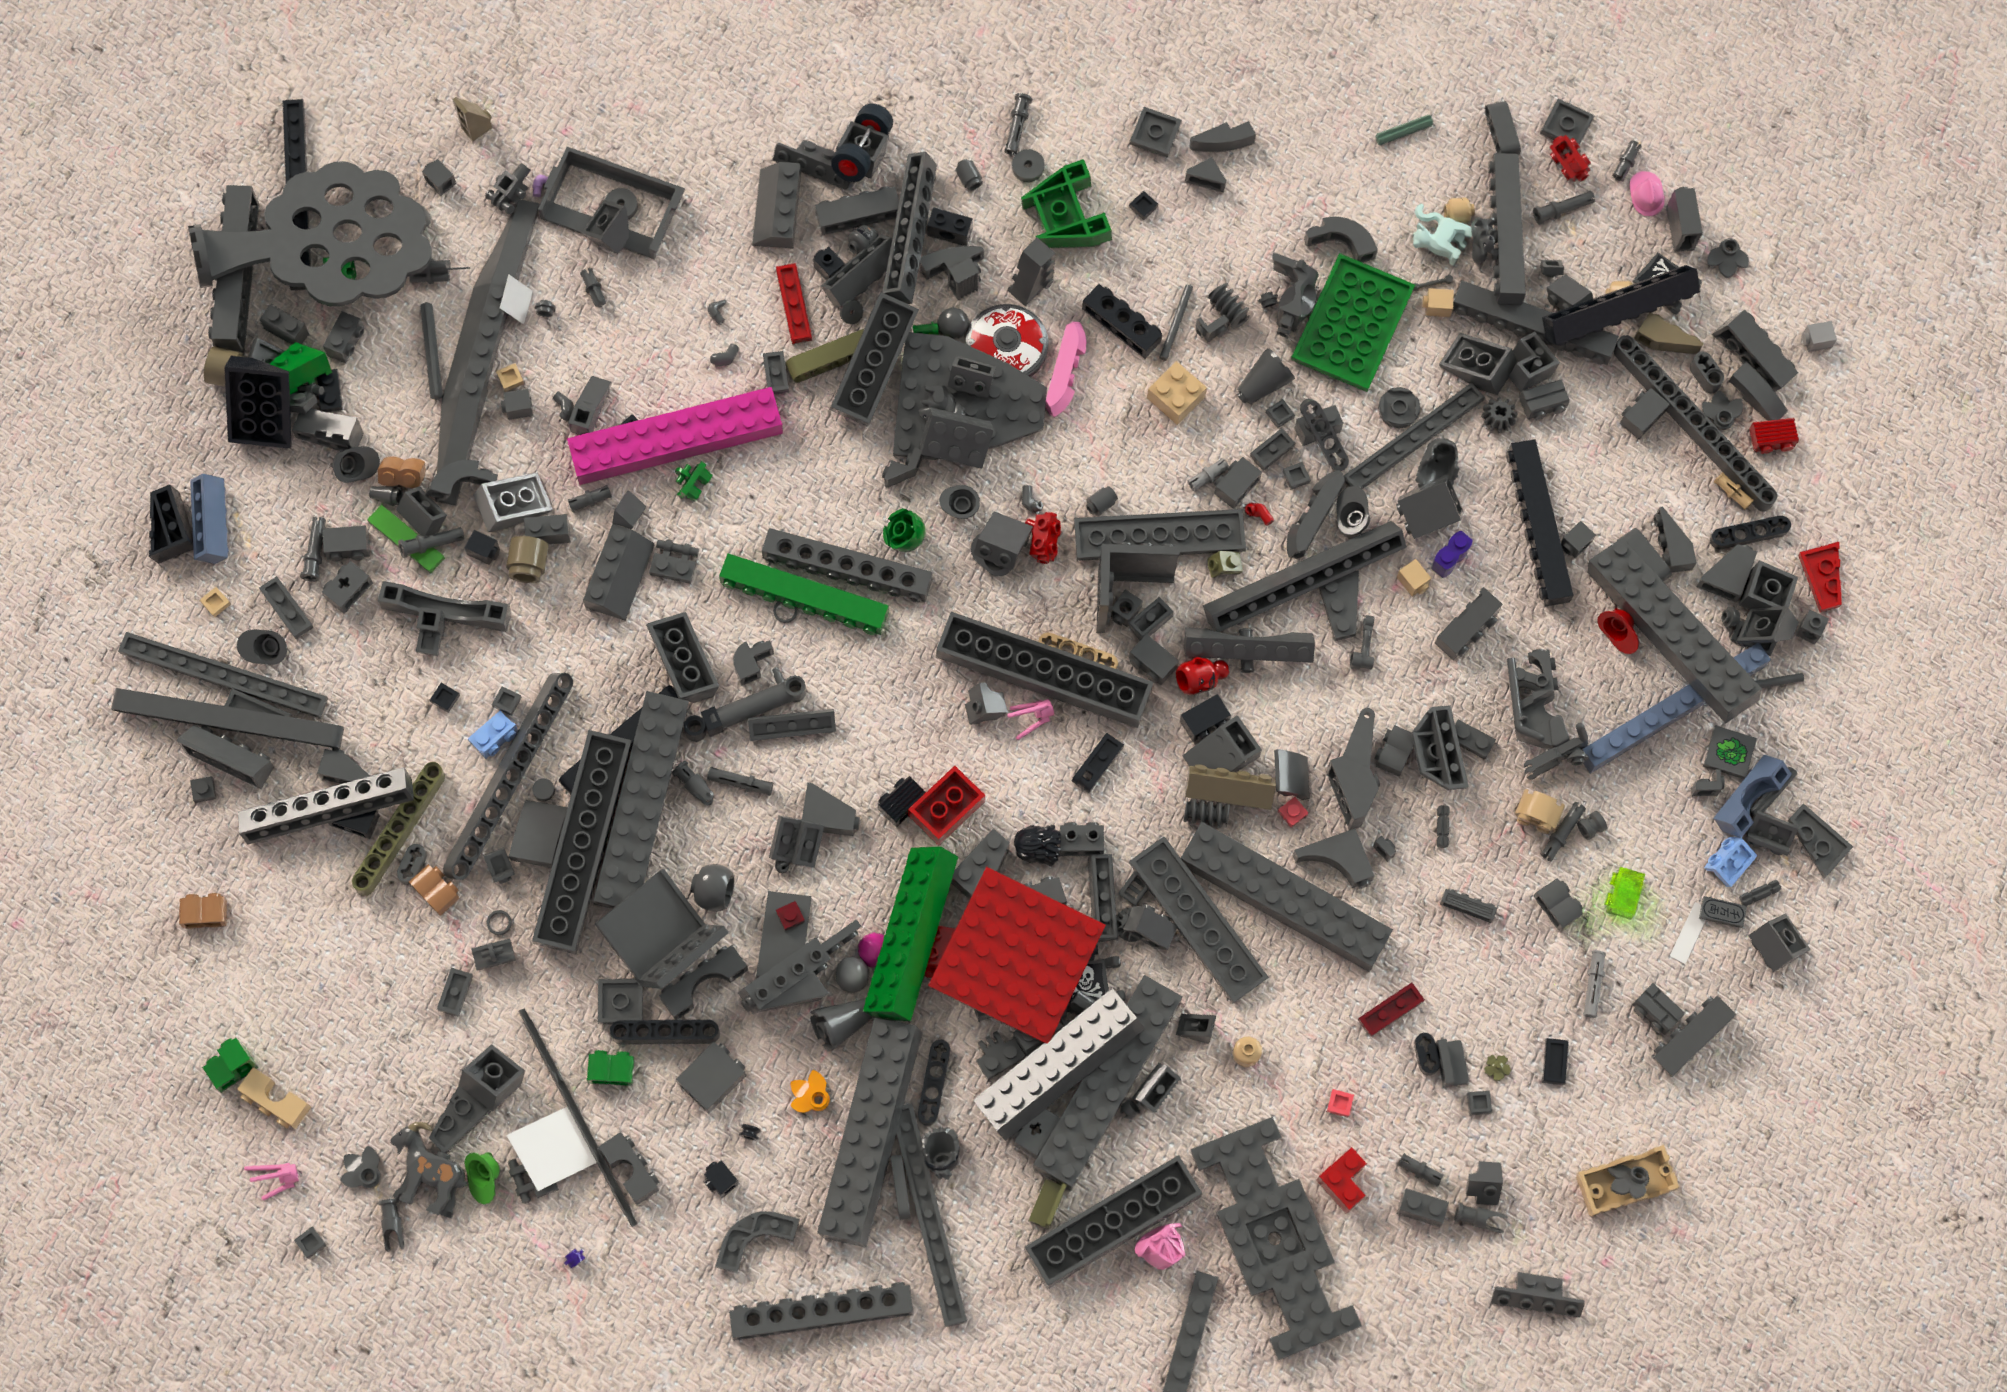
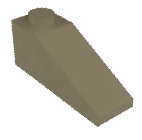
M457 97L452 99L460 127L472 142L492 129L490 121L492 117L486 109L482 110L478 104Z

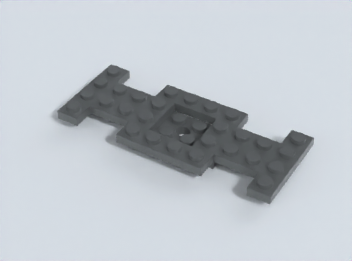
M1271 1117L1195 1147L1190 1152L1198 1171L1220 1164L1236 1204L1217 1211L1216 1214L1250 1296H1255L1270 1289L1273 1290L1289 1328V1331L1269 1339L1275 1356L1279 1361L1360 1328L1362 1325L1353 1305L1333 1313L1329 1307L1315 1271L1332 1265L1335 1261L1300 1179L1280 1187L1276 1182L1262 1149V1146L1281 1139V1134L1275 1120ZM1271 1233H1277L1280 1236L1281 1242L1278 1245H1273L1269 1242L1268 1236Z

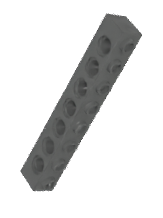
M926 151L908 154L882 292L906 304L913 303L937 164Z
M772 528L768 529L762 548V557L769 563L777 564L779 562L791 569H805L806 572L813 575L820 573L832 580H846L851 585H864L872 591L883 590L894 597H899L900 595L908 597L913 602H926L933 579L931 571ZM784 547L791 549L789 553L780 552ZM803 553L811 554V557L808 559H803L800 556ZM825 558H829L832 560V562L827 565L821 563V561ZM844 564L852 566L849 570H844L841 567ZM869 569L872 571V574L866 576L862 574V571ZM885 575H891L893 579L890 581H884L882 577ZM910 580L913 582V585L906 587L902 583Z
M405 767L397 768L381 774H374L370 777L352 780L344 784L333 785L318 791L289 797L277 802H270L266 805L248 808L238 812L239 834L248 845L414 800L412 778Z
M897 1282L891 1284L890 1288H882V1285L869 1287V1291L860 1292V1289L856 1288L846 1290L847 1294L838 1295L837 1292L824 1293V1297L815 1298V1295L802 1296L800 1301H792V1298L779 1300V1304L770 1305L769 1301L756 1303L757 1307L747 1308V1305L734 1306V1310L729 1311L732 1338L735 1341L913 1315L910 1285H905V1282ZM885 1296H893L895 1303L892 1306H885L882 1303ZM865 1298L873 1302L872 1307L867 1310L860 1307V1302ZM848 1302L850 1304L849 1311L846 1313L839 1312L837 1309L839 1303ZM825 1305L828 1308L827 1313L824 1316L816 1315L815 1309L817 1306ZM802 1308L805 1311L802 1319H795L792 1316L795 1309ZM775 1311H779L783 1315L781 1321L777 1323L770 1320V1315ZM753 1314L760 1317L759 1323L755 1326L747 1323L748 1317Z

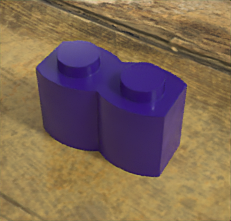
M1463 531L1456 532L1450 538L1448 545L1438 551L1431 569L1440 577H1447L1454 570L1456 563L1462 561L1467 556L1473 540Z

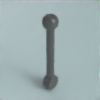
M1446 275L1443 279L1422 284L1414 283L1413 291L1444 282L1450 284L1453 281V277Z

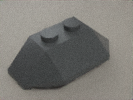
M1451 705L1430 707L1411 732L1419 772L1422 776L1446 790L1466 789L1469 785Z

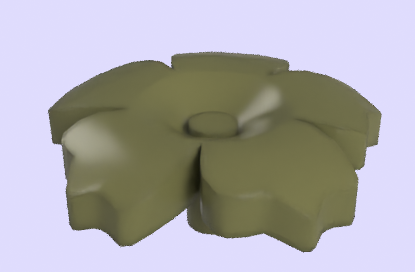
M1494 1055L1488 1056L1486 1062L1488 1066L1484 1067L1485 1074H1488L1489 1077L1493 1075L1494 1081H1500L1504 1078V1075H1509L1511 1072L1510 1065L1505 1064L1508 1058L1505 1055L1497 1056V1058Z

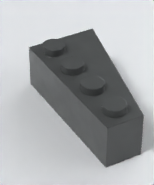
M1746 310L1729 318L1712 333L1716 339L1721 337L1727 343L1725 347L1730 352L1733 350L1740 355V362L1742 364L1747 362L1774 391L1784 387L1799 373L1795 369L1793 362L1782 354L1781 348L1770 340L1768 333L1758 326L1753 315Z

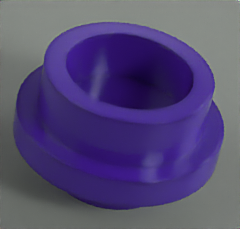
M576 1248L564 1256L567 1259L564 1262L565 1266L568 1265L572 1269L585 1259V1256L582 1254L584 1251L582 1249L577 1251Z

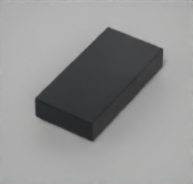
M1545 1039L1542 1083L1566 1084L1569 1040Z

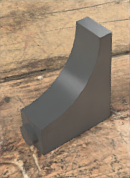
M1355 828L1295 849L1293 853L1295 863L1319 861L1333 866L1346 877L1352 888L1358 886L1361 889L1371 885V881H1373L1375 876Z

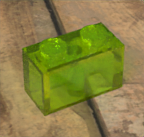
M1619 867L1616 873L1612 872L1609 882L1612 885L1611 893L1607 892L1604 905H1607L1606 913L1630 920L1634 917L1645 878L1644 873Z

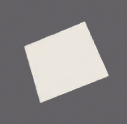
M508 275L500 309L524 324L533 291L511 275Z

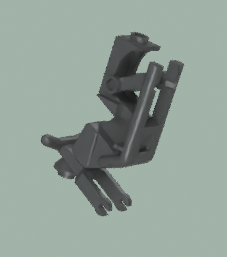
M1536 649L1528 653L1529 664L1536 665L1542 672L1540 675L1527 672L1523 668H1516L1515 658L1507 659L1516 738L1521 742L1548 750L1531 760L1525 761L1524 767H1527L1525 774L1533 773L1527 777L1529 780H1533L1537 776L1558 766L1564 759H1567V762L1575 766L1582 765L1588 760V755L1582 750L1588 746V735L1584 724L1581 722L1576 724L1579 738L1570 740L1562 716H1552L1544 708V705L1555 699L1554 691L1558 690L1557 677L1553 678L1552 670H1556L1555 657L1550 658V651H1545L1544 649ZM1519 688L1530 689L1533 691V694L1520 700Z

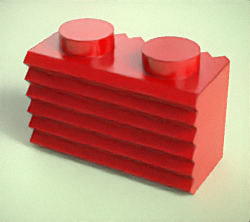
M1794 418L1753 422L1749 428L1754 452H1761V454L1771 453L1777 449H1781L1783 452L1790 451L1799 441Z

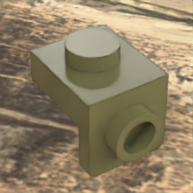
M1218 551L1207 559L1211 578H1216L1221 574L1239 575L1243 572L1239 552Z

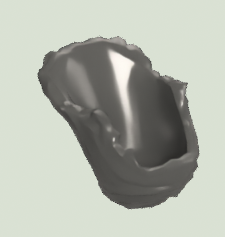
M1436 438L1428 444L1416 474L1415 481L1418 482V487L1448 474L1452 485L1454 484V480L1458 477L1460 470L1457 466L1458 450L1455 442L1445 438Z

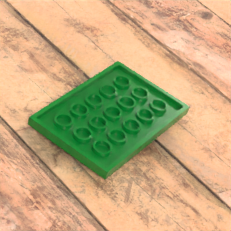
M1339 253L1295 348L1291 361L1368 392L1411 297L1415 284Z

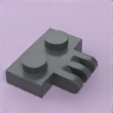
M996 1031L993 1033L994 1038L997 1040L996 1042H993L990 1036L985 1038L989 1044L988 1047L985 1046L982 1040L978 1042L985 1055L977 1059L976 1062L987 1080L1026 1058L1015 1038L1004 1043Z

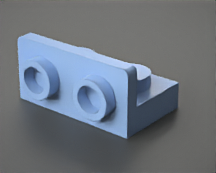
M500 710L468 738V741L487 759L489 756L492 757L497 754L500 746L505 742L513 740L518 729L516 724L511 722Z
M1739 837L1725 839L1721 844L1722 847L1710 856L1708 863L1704 866L1707 871L1714 872L1726 887H1732L1757 857L1749 845Z

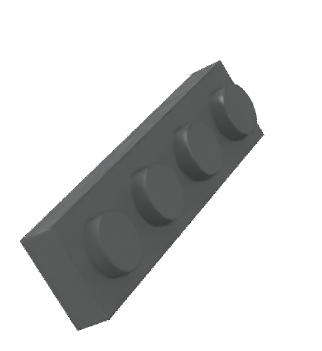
M834 709L748 718L750 741L836 732Z

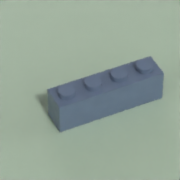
M201 474L190 480L194 560L217 564L228 558L224 478Z

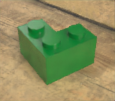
M230 1038L220 1045L221 1048L217 1050L220 1056L211 1057L206 1061V1065L202 1067L220 1093L246 1077L253 1067L255 1069L259 1068L245 1046L237 1038L233 1040Z

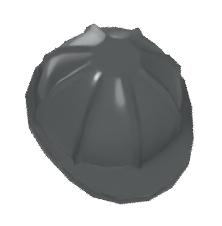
M958 485L945 489L940 495L939 503L942 510L957 519H968L978 512L980 497L972 487Z

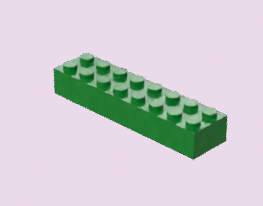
M941 846L911 848L908 854L863 1008V1012L875 1018L890 1021H911L958 860V856Z

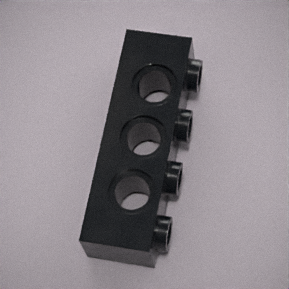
M1098 284L1083 300L1082 310L1144 359L1161 343V330L1156 325L1149 324L1141 313L1130 309L1126 301L1115 297L1108 287ZM1109 305L1112 309L1106 310L1103 306ZM1119 318H1126L1128 321H1127V322H1121V321H1119L1118 319H1119ZM1141 330L1144 334L1137 335L1135 331Z

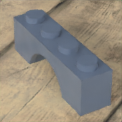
M1763 755L1715 815L1714 820L1722 832L1739 838L1743 837L1754 823L1750 817V808L1754 801L1767 792L1780 790L1792 775L1783 760Z

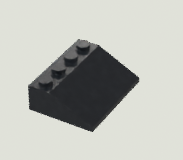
M230 356L224 367L228 442L291 449L289 371L251 357Z

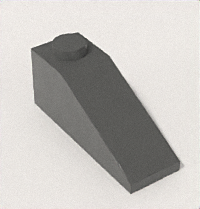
M337 748L324 750L317 772L321 779L344 784L352 780L370 777L343 750Z

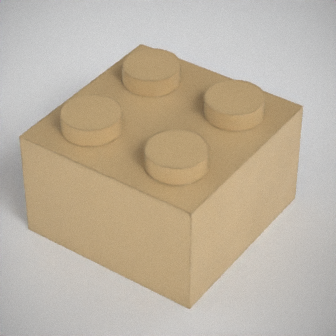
M1176 361L1148 388L1147 399L1178 425L1206 397L1207 387Z

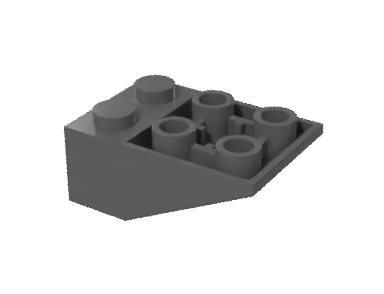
M1237 715L1214 730L1183 754L1182 757L1189 766L1199 764L1209 769L1225 768L1230 772H1237L1258 759L1262 749Z

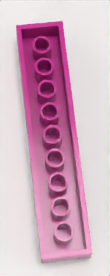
M772 387L570 437L567 438L578 483L583 485L783 434V427Z

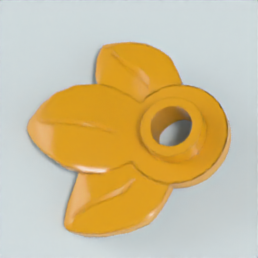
M812 1070L808 1081H791V1090L796 1099H794L790 1106L794 1110L806 1113L812 1109L814 1111H823L828 1107L830 1097L825 1091L826 1080L819 1072ZM821 1097L823 1102L816 1104L815 1098Z

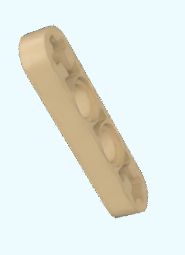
M1043 633L1039 637L1038 642L1045 644L1044 642L1047 639H1050L1051 644L1056 646L1057 642H1060V650L1064 646L1070 645L1074 649L1073 654L1080 657L1084 653L1090 652L1093 654V661L1097 662V658L1100 656L1101 662L1099 663L1103 665L1110 660L1112 661L1111 665H1113L1110 667L1117 669L1118 660L1110 653L1053 633Z

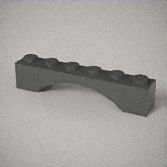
M386 581L382 582L378 603L383 610L419 616L420 607L437 609L444 612L445 621L507 632L512 613L509 604L489 600L467 601L445 598L402 584Z
M1185 627V657L1313 663L1315 640L1313 633L1291 632L1277 636L1247 637L1225 634L1207 628Z

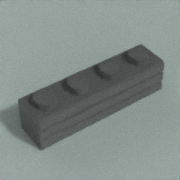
M1450 888L1445 889L1440 905L1492 923L1497 911V907L1492 903L1486 904L1478 898H1470L1469 895L1456 893L1455 890Z

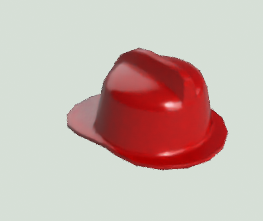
M1615 608L1613 611L1602 612L1597 619L1600 630L1619 651L1625 654L1635 653L1639 647V640L1633 630L1634 620L1632 616L1618 608Z

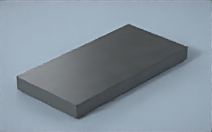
M768 891L756 978L805 945L812 896ZM796 901L805 922L785 931L778 918L776 909Z

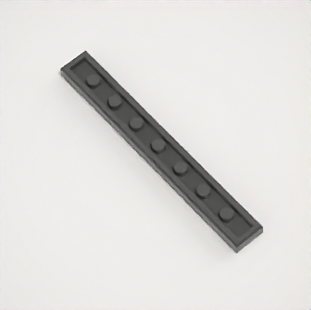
M1471 382L1345 474V483L1349 487L1365 488L1483 402L1485 397Z

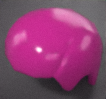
M872 932L863 936L858 943V954L868 967L876 968L877 959L883 944V934Z

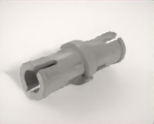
M1221 458L1213 465L1204 467L1202 472L1187 480L1188 485L1195 492L1208 482L1212 483L1217 476L1228 470L1227 462Z

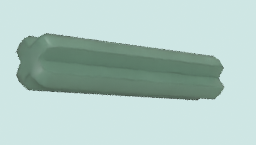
M1425 115L1377 133L1376 141L1379 145L1428 128L1433 125V119L1430 115Z

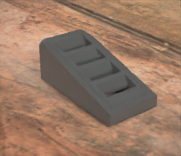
M1135 871L1118 894L1134 906H1137L1148 891V888L1136 877L1137 873ZM1133 881L1138 883L1140 886L1143 887L1142 891L1134 887L1131 883ZM1127 888L1138 894L1137 898L1126 892Z

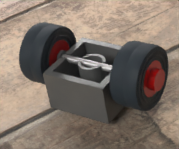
M874 103L866 104L859 110L855 121L850 122L836 147L831 161L833 171L841 179L848 182H858L864 177L871 179L886 153L888 134L893 127V117L886 108Z

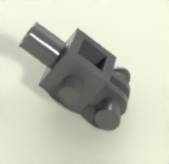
M520 163L513 174L505 170L502 175L496 177V183L493 186L497 189L496 193L493 190H488L485 198L491 200V204L497 206L499 210H505L507 214H512L515 207L510 203L513 201L517 204L520 199L525 198V192L529 187L522 182L531 169Z

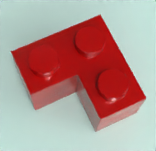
M1353 1147L1319 1175L1316 1180L1346 1214L1366 1196L1352 1180L1367 1165Z

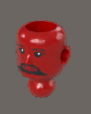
M1196 657L1178 666L1176 681L1184 694H1200L1214 689L1217 686L1218 680L1225 679L1229 675V667L1224 660H1216L1212 663L1207 658Z

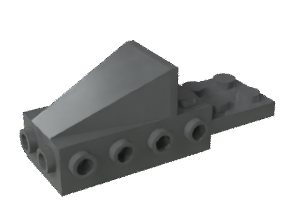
M856 919L822 944L815 937L738 992L742 998L741 1004L744 1009L754 1014L815 1002L826 996L828 991L816 975L828 967L826 962L831 959L829 955L841 947L839 944L841 941L846 944L859 934L857 930L862 926Z

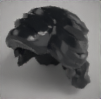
M1030 825L1018 831L1014 839L1016 855L1021 860L1032 864L1038 862L1053 866L1058 861V857H1060L1058 852L1061 850V847H1057V845L1061 844V840H1059L1061 838L1060 831L1055 830V825H1047L1046 827Z

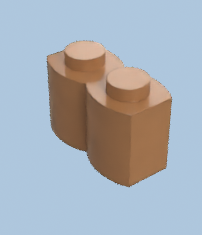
M398 457L383 458L378 468V483L384 486L419 487L426 475L425 461L417 458L406 460Z
M428 864L409 883L436 913L441 916L460 899L456 894L459 890L451 881L447 884L442 879L445 875L437 866L432 868Z
M210 893L208 897L202 898L196 894L186 895L185 898L180 899V926L185 929L227 926V900L219 893Z

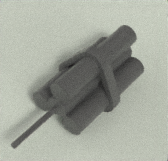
M432 259L426 269L421 273L409 276L410 283L428 282V284L450 281L449 270L470 269V267L451 268L450 260L434 261Z

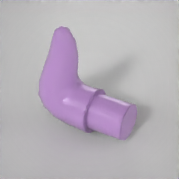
M540 174L535 177L532 186L533 196L541 197V189H543V184L548 179L547 176Z

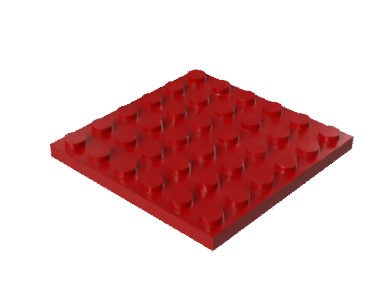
M986 867L928 987L1042 1043L1048 1044L1106 925Z

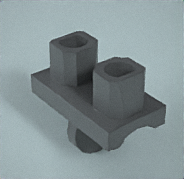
M510 938L471 949L477 971L516 961Z

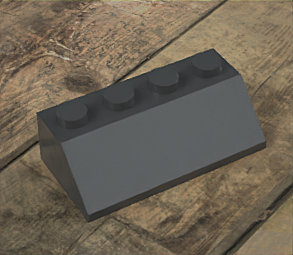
M778 162L760 169L752 246L794 248L801 181L800 163Z
M612 523L583 598L585 608L626 621L655 544L632 529Z
M683 612L647 623V629L678 698L696 703L714 697L719 684L687 613Z
M193 725L178 737L177 742L186 754L259 789L263 788L274 768L270 761L271 758L260 752L258 755L252 753V749L241 743L238 746L232 743V739L222 734L219 737L213 734V730L204 725L201 728Z

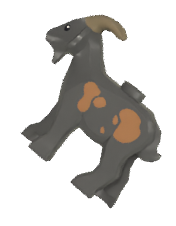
M426 1122L412 1123L400 1130L390 1140L391 1144L397 1147V1154H400L404 1147H408L406 1159L407 1174L403 1184L394 1192L392 1197L398 1198L399 1201L407 1204H412L421 1183L436 1187L438 1197L434 1203L427 1207L426 1211L452 1219L456 1204V1189L465 1187L468 1184L465 1181V1171L458 1162L450 1160L451 1155L438 1151L437 1154L427 1151L419 1129L432 1131V1127Z

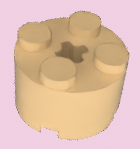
M1525 789L1515 811V816L1518 817L1517 822L1525 826H1529V823L1537 826L1539 832L1544 834L1555 831L1565 805L1563 803L1561 806L1557 805V799L1544 793L1534 791L1533 794H1529V789Z

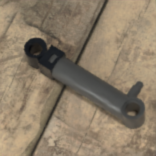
M775 667L772 671L777 685L717 709L714 706L701 711L702 718L697 715L689 716L684 721L686 737L693 742H698L704 739L707 731L709 736L712 737L724 732V728L745 721L748 718L755 717L790 702H800L806 696L805 681L796 675L790 676L785 681L779 668ZM794 685L801 687L798 692H792L790 688ZM693 725L701 727L697 732L690 731V728Z

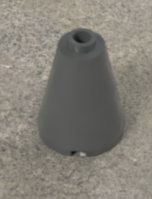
M1268 348L1262 353L1238 386L1237 390L1239 393L1237 396L1244 404L1246 402L1252 404L1291 383L1295 377L1287 366L1285 367L1275 352Z
M864 999L818 1008L810 1012L813 1014L810 1017V1021L815 1035L818 1039L822 1038L825 1044L822 1046L827 1051L837 1048L872 1019L871 1015L863 1012Z

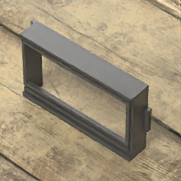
M566 147L558 167L553 166L544 185V189L547 190L538 208L540 219L582 234V231L592 218V216L553 203L570 165L671 201L654 238L629 230V238L624 247L626 250L655 260L669 224L683 197L685 188Z

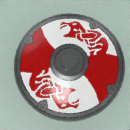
M999 304L989 307L973 319L966 333V345L1009 363L1029 377L1033 376L1042 367L1047 357L1048 335L1046 328L1033 312L1022 306Z

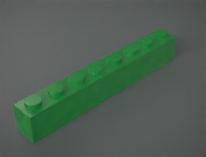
M729 553L719 574L720 583L728 589L737 588L750 596L756 594L762 596L768 602L780 601L787 608L794 609L797 607L808 615L813 616L817 614L830 622H835L836 620L842 622L848 628L854 629L857 627L863 629L865 633L875 635V633L881 635L889 614V605Z

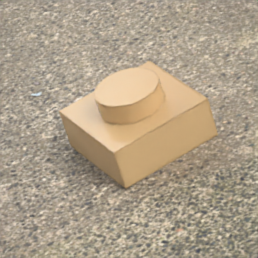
M515 363L496 371L505 392L524 384Z
M217 587L200 599V602L214 618L231 605Z

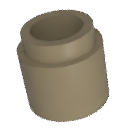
M213 346L208 352L204 365L205 383L225 387L224 367L230 356H246L242 352Z
M529 536L511 538L506 568L509 570L508 577L522 583L539 582L541 575L545 573L548 543Z

